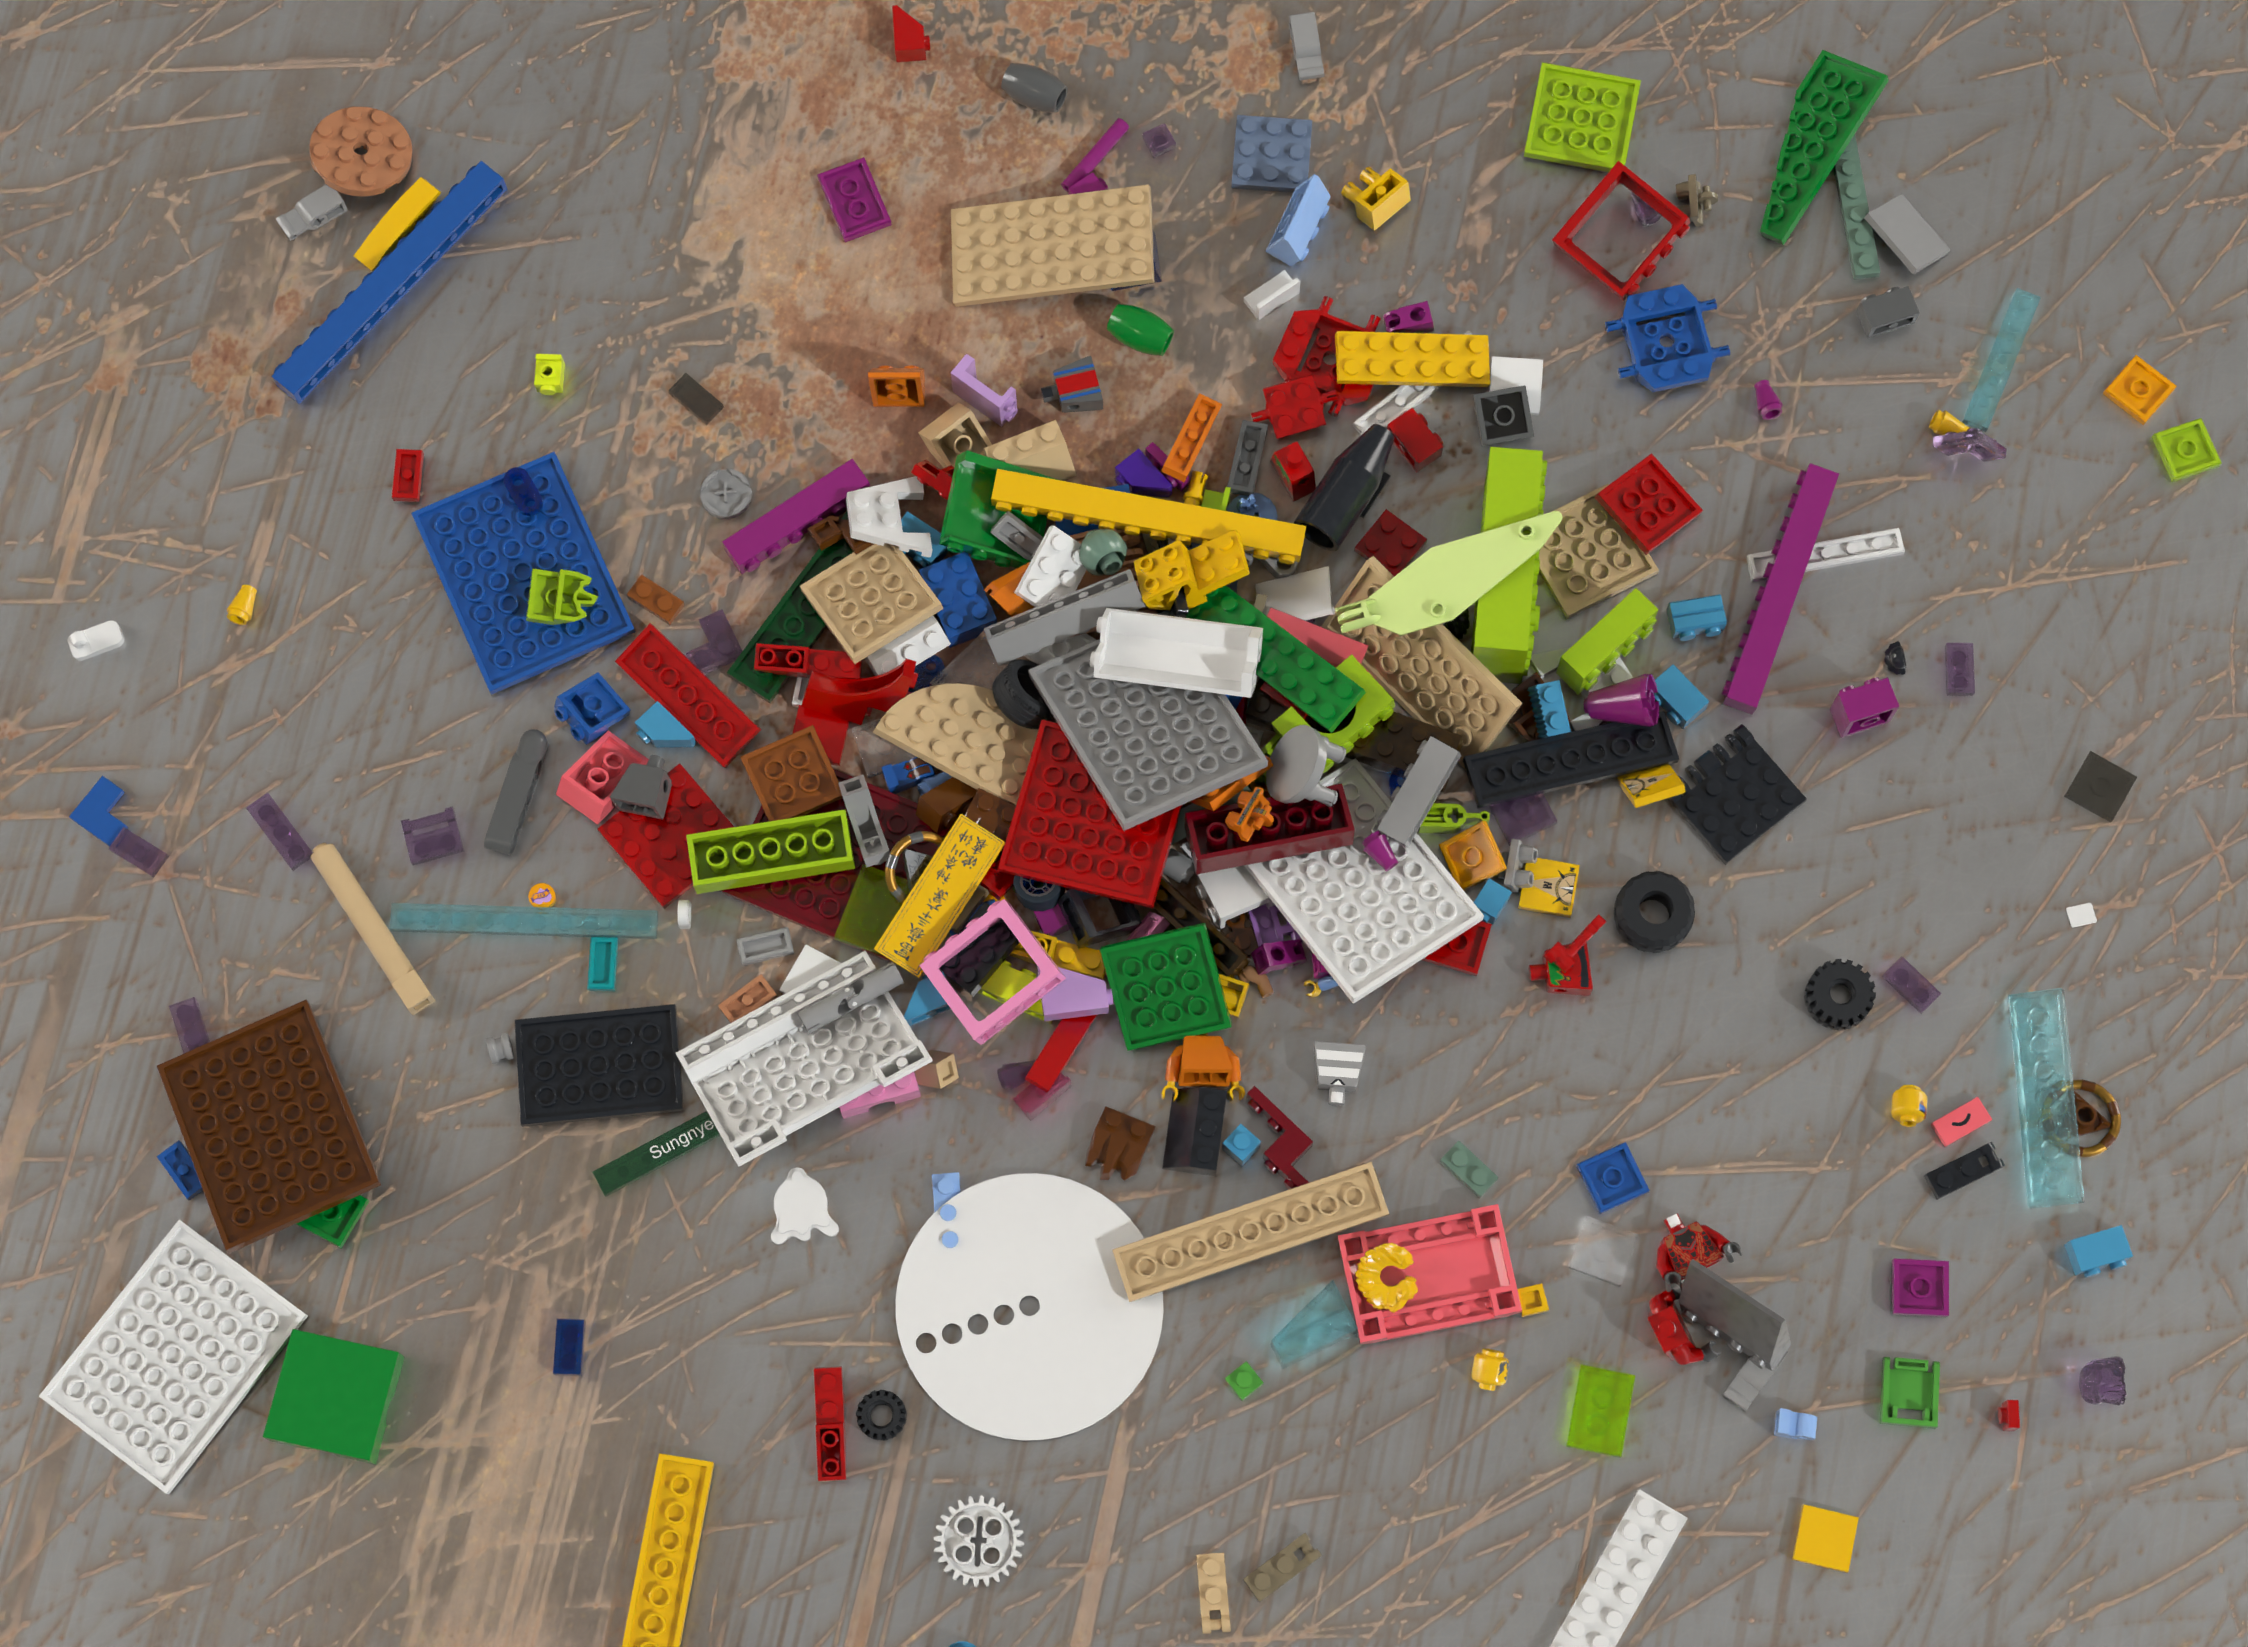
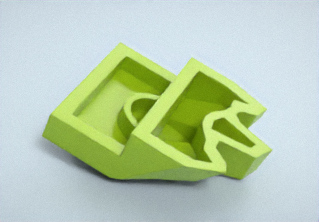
M532 569L526 621L557 625L575 622L586 617V612L581 607L593 606L598 596L583 589V587L590 584L592 578L579 572L562 569L559 572Z

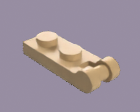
M1224 1553L1196 1555L1203 1634H1211L1212 1630H1222V1633L1231 1632ZM1209 1611H1220L1221 1618L1210 1619Z

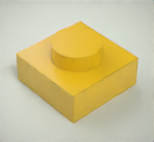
M1542 1283L1517 1289L1522 1308L1521 1318L1549 1311Z

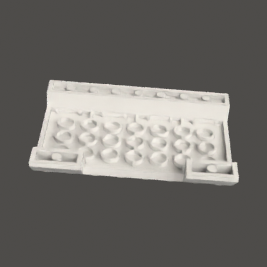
M866 951L676 1052L695 1091L738 1167L787 1141L785 1136L879 1085L886 1087L933 1061L921 1040L918 1041L889 992L808 1034L798 1016V1012L876 971L877 969ZM843 999L840 1004H845L847 1002L845 999Z

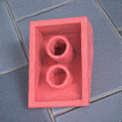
M607 731L561 776L556 795L598 825L615 808L610 796L629 765L632 763L647 765L649 759L613 733Z

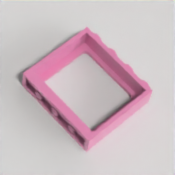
M1005 899L991 904L987 909V913L980 918L977 917L971 920L963 932L948 938L944 947L928 954L924 958L925 962L919 965L972 1038L980 1045L984 1044L1066 979L1012 905ZM1003 919L1040 968L1041 973L984 1020L977 1021L940 971V967L995 923Z

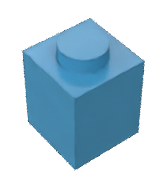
M1490 878L1473 903L1484 915L1482 921L1494 924L1509 901L1512 892Z
M1240 1124L1222 1143V1150L1243 1167L1260 1148L1261 1141Z

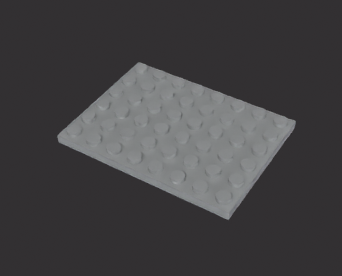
M1170 610L1158 613V615L1172 616ZM1100 639L1028 670L1030 679L1124 831L1268 767L1267 758L1225 694L1093 677L1094 668L1090 667V657L1092 651L1095 652L1097 650Z

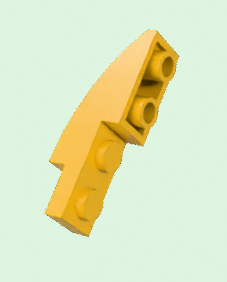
M1031 931L1057 967L1097 979H1104L1106 970L1100 950L1088 947L1078 949L1076 944L1060 941L1054 936ZM1021 943L1010 953V956L1036 964Z

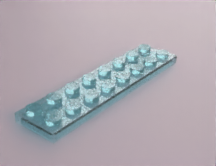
M2056 988L2008 995L2027 1205L2032 1209L2085 1203L2064 989Z

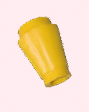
M1937 410L1929 424V428L1933 430L1934 434L1961 441L1965 440L1970 430V427L1946 410Z
M242 585L226 609L228 612L227 618L231 622L246 625L247 621L251 620L257 592L254 587Z

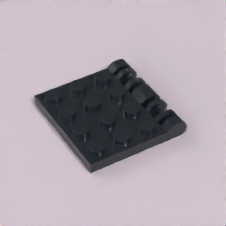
M1742 724L1733 730V735L1728 734L1725 737L1727 744L1736 753L1735 756L1730 758L1728 752L1720 744H1715L1712 749L1718 758L1708 750L1694 761L1698 771L1692 765L1685 768L1686 774L1695 783L1696 787L1691 790L1684 779L1678 775L1684 783L1686 792L1683 793L1684 796L1680 794L1667 798L1725 865L1807 800L1756 742L1752 733Z

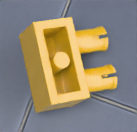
M1366 167L1368 172L1363 170L1360 174V180L1369 187L1362 191L1353 182H1348V186L1345 185L1341 192L1342 196L1355 204L1357 218L1374 231L1411 201L1408 181L1391 168L1381 176L1371 167Z

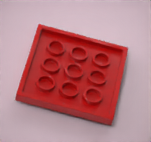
M680 763L667 773L672 781V786L663 820L619 811L597 828L599 833L663 909L667 908L693 887L686 835L734 827Z

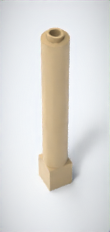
M321 843L313 849L311 860L410 1013L415 1015L435 1002L432 994L406 957L334 844Z

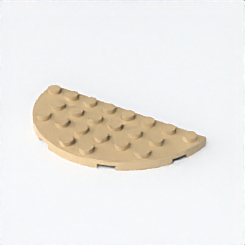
M955 683L934 685L907 695L886 712L873 733L976 790L980 788L1011 804L1017 805L1039 729L1024 728L1008 719L997 706L993 690L975 685Z

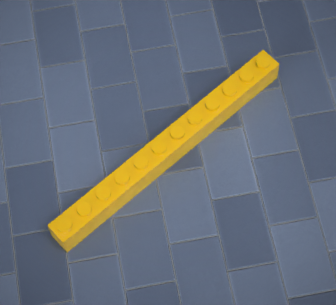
M997 469L991 497L992 506H996L997 510L1010 512L1011 509L1022 511L1021 513L1026 516L1035 517L1037 514L1046 515L1048 519L1053 521L1068 519L1073 520L1074 524L1080 526H1088V523L1099 525L1100 529H1122L1124 533L1138 536L1140 533L1149 534L1150 538L1155 540H1165V538L1176 539V541L1180 540L1184 545H1191V542L1204 544L1236 529L1240 534L1244 552L1251 553L1253 557L1258 559L1278 558L1279 562L1285 564L1300 562L1306 526L1001 469Z

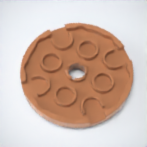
M355 106L340 109L321 120L311 135L309 146L310 160L315 173L317 172L325 180L326 185L347 195L374 196L384 193L385 189L394 184L398 185L405 178L412 163V144L406 129L393 116L378 109ZM363 146L368 152L359 155L354 151Z

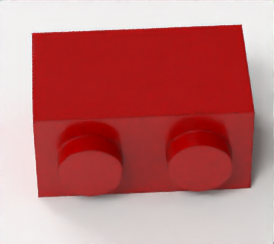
M1411 408L1387 424V429L1395 437L1394 445L1417 473L1442 456L1443 441L1436 432L1432 433L1427 427L1428 422L1421 413L1417 414Z

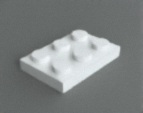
M1050 526L1014 593L1034 607H1038L1075 592L1086 572V568L1083 567L1079 556L1081 544L1057 527Z

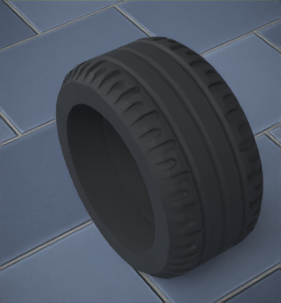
M1014 660L1002 670L993 682L992 690L995 702L1002 713L1015 724L1024 728L1039 729L1041 720L1050 721L1054 717L1029 677L1028 670L1039 666V664L1029 660Z

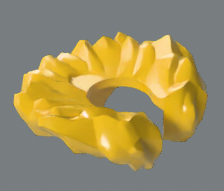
M1385 1243L1368 1250L1365 1256L1360 1258L1361 1262L1357 1264L1358 1270L1355 1272L1358 1290L1367 1298L1366 1301L1373 1305V1308L1389 1309L1390 1312L1394 1313L1403 1308L1409 1299H1413L1414 1295L1418 1292L1416 1278L1412 1276H1405V1279L1394 1286L1385 1285L1380 1279L1381 1271L1387 1266L1406 1269L1414 1263L1412 1255L1405 1247H1400L1394 1243Z

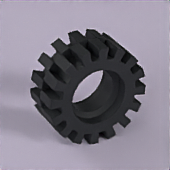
M874 1390L870 1394L865 1395L863 1400L859 1402L858 1410L856 1411L857 1423L861 1431L874 1440L885 1441L896 1437L903 1430L907 1420V1411L903 1401L893 1392L886 1390ZM880 1404L887 1405L892 1411V1419L885 1426H877L871 1419L873 1408Z

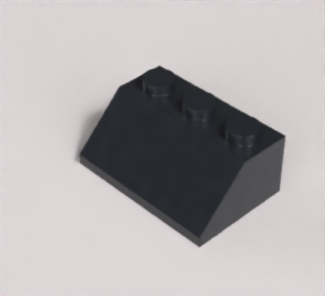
M1202 1087L1177 1089L1178 1095L1174 1102V1092L1172 1094L1162 1169L1216 1176L1227 1091Z

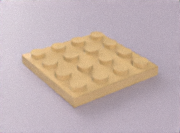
M1609 484L1554 510L1559 511L1563 519L1539 551V572L1566 619L1658 574L1659 571L1650 554L1645 555L1595 499V496Z
M884 543V546L874 544L858 554L853 552L800 585L805 597L854 664L943 609L939 599L903 551L899 550V546Z

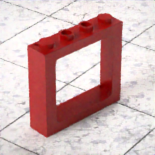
M1618 161L1555 235L1552 241L1557 248L1625 301L1629 295L1638 292L1640 288L1638 284L1644 277L1648 279L1657 268L1655 264L1661 257L1665 259L1674 248L1672 244L1678 237L1682 239L1690 229V226H1688L1690 219ZM1620 184L1624 185L1672 224L1669 232L1626 282L1619 281L1572 242L1573 237L1615 187Z

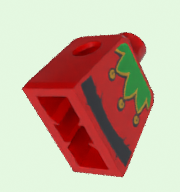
M1296 441L1274 452L1270 463L1292 501L1295 502L1313 493L1316 489L1315 472L1299 443ZM1301 480L1305 481L1303 484L1298 485Z
M1587 943L1572 957L1576 962L1566 973L1554 962L1551 964L1543 956V964L1529 965L1530 981L1545 980L1548 993L1591 995L1593 985ZM1550 949L1545 950L1544 953H1543V956H1544Z

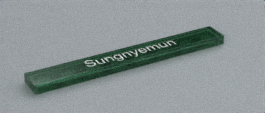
M705 1111L593 1171V1174L606 1197L719 1137L720 1134L708 1112Z

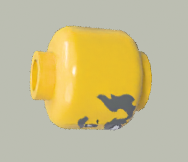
M1483 1348L1482 1352L1474 1356L1471 1377L1474 1381L1479 1382V1388L1495 1391L1496 1386H1502L1506 1383L1510 1362L1504 1357V1352Z

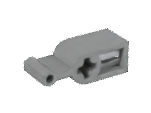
M1315 13L1290 15L1289 30L1299 80L1324 77Z
M325 184L302 198L295 205L294 209L280 215L276 220L291 241L308 229L315 230L348 211L340 194Z
M1788 1351L1773 1371L1766 1367L1760 1369L1749 1360L1751 1358L1749 1356L1723 1395L1746 1411Z

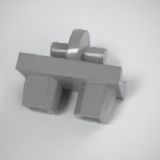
M1511 839L1509 852H1502V858L1507 869L1499 873L1498 878L1505 879L1504 885L1511 888L1510 891L1512 893H1519L1520 888L1533 887L1534 874L1531 871L1523 870L1524 863L1535 864L1537 862L1538 850L1535 847L1524 845L1519 839Z

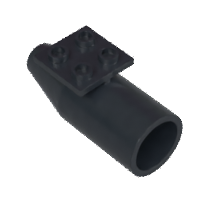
M1373 424L1334 459L1294 521V524L1306 526L1304 537L1323 549L1337 551L1358 518L1366 516L1391 475L1384 472L1395 437L1387 428L1379 424Z

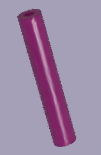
M1118 118L1061 183L1065 191L1068 192V188L1089 175L1127 132L1129 125L1123 119Z

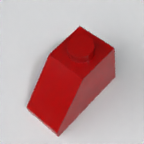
M893 5L896 62L926 60V51L931 50L930 36H925L922 24L899 6Z

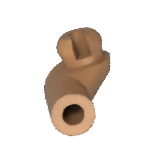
M1247 965L1239 973L1238 978L1240 981L1246 983L1251 981L1257 985L1262 998L1274 994L1267 974L1258 975L1254 966Z

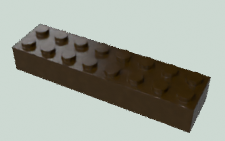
M1259 678L1245 712L1248 723L1275 732L1271 723L1288 709L1260 690L1264 681ZM1356 705L1332 733L1343 730L1351 723L1355 715ZM1393 712L1385 721H1378L1373 726L1374 730L1363 739L1360 737L1355 741L1353 749L1345 757L1352 760L1356 758L1358 762L1406 779L1403 777L1406 769L1411 763L1415 764L1419 757L1417 751L1424 740L1428 741L1430 736L1459 751V753L1463 742L1462 736ZM1307 715L1304 719L1317 731L1331 733ZM1449 778L1447 779V781H1446L1445 785L1443 786L1441 792H1444V791H1445V788H1446V786H1447V783H1448V781H1449Z

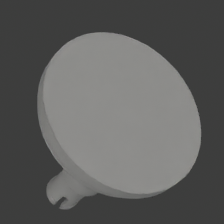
M1299 725L1292 728L1280 739L1270 757L1273 766L1266 773V785L1269 794L1273 799L1282 803H1296L1305 798L1309 801H1319L1331 807L1332 803H1336L1338 793L1335 790L1320 785L1319 780L1323 774L1326 759L1329 758L1336 763H1341L1346 756V749L1330 742L1327 737L1320 735L1316 729L1310 726Z

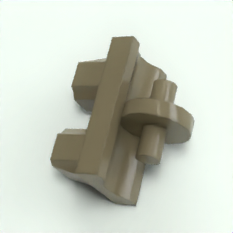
M1696 174L1688 175V181L1676 184L1678 200L1689 199L1690 201L1689 205L1678 206L1677 208L1689 217L1690 222L1699 227L1704 226L1702 205L1705 212L1711 211V205L1718 202V194L1710 192V186L1707 185L1702 187L1703 192L1701 193V183L1697 181Z

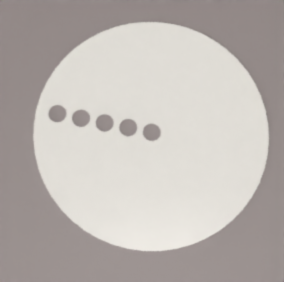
M1019 1173L1000 1176L971 1186L952 1197L926 1221L917 1233L905 1256L897 1283L895 1302L898 1336L908 1365L919 1384L944 1411L958 1421L983 1433L1005 1439L1030 1441L1059 1438L1085 1429L1108 1416L1130 1396L1143 1379L1154 1357L1162 1330L1163 1292L1129 1302L1113 1254V1249L1144 1239L1140 1230L1115 1203L1101 1193L1071 1179L1055 1175ZM949 1204L956 1209V1217L953 1220L945 1221L941 1218L940 1210L944 1205ZM948 1231H952L958 1236V1244L953 1248H947L942 1243V1236ZM1026 1296L1037 1298L1040 1304L1039 1311L1032 1316L1024 1315L1019 1308L1022 1298ZM1007 1305L1012 1308L1014 1318L1011 1323L1000 1325L995 1321L994 1311L998 1306ZM976 1314L983 1315L988 1321L987 1330L979 1335L973 1334L968 1328L969 1319ZM948 1324H956L962 1330V1338L955 1344L945 1342L942 1337V1330ZM923 1333H930L936 1339V1347L930 1353H922L916 1346L917 1338Z

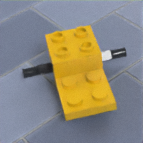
M1236 529L1191 550H1188L1180 540L1168 544V538L1158 540V550L1133 561L1142 600L1147 607L1155 610H1170L1172 616L1187 618L1189 609L1207 602L1206 594L1250 574L1241 537Z

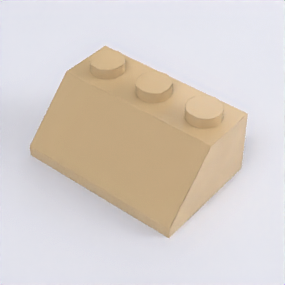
M1056 420L984 448V453L987 457L1061 481L1076 476L1065 439Z

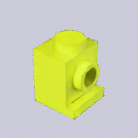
M536 354L534 385L537 392L544 395L563 393L565 363L562 355Z

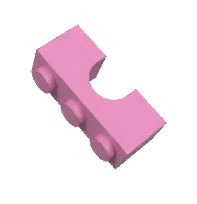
M912 1072L886 1087L879 1085L840 1106L843 1119L869 1112V1108L880 1103L895 1102V1104L921 1097L915 1073Z

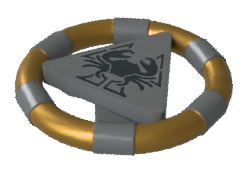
M918 831L908 834L892 848L885 865V879L890 893L898 902L903 904L908 896L897 885L895 879V869L900 854H903L904 870L907 875L910 892L933 856L906 848L909 845L922 841L932 842L939 848L945 838L933 832Z

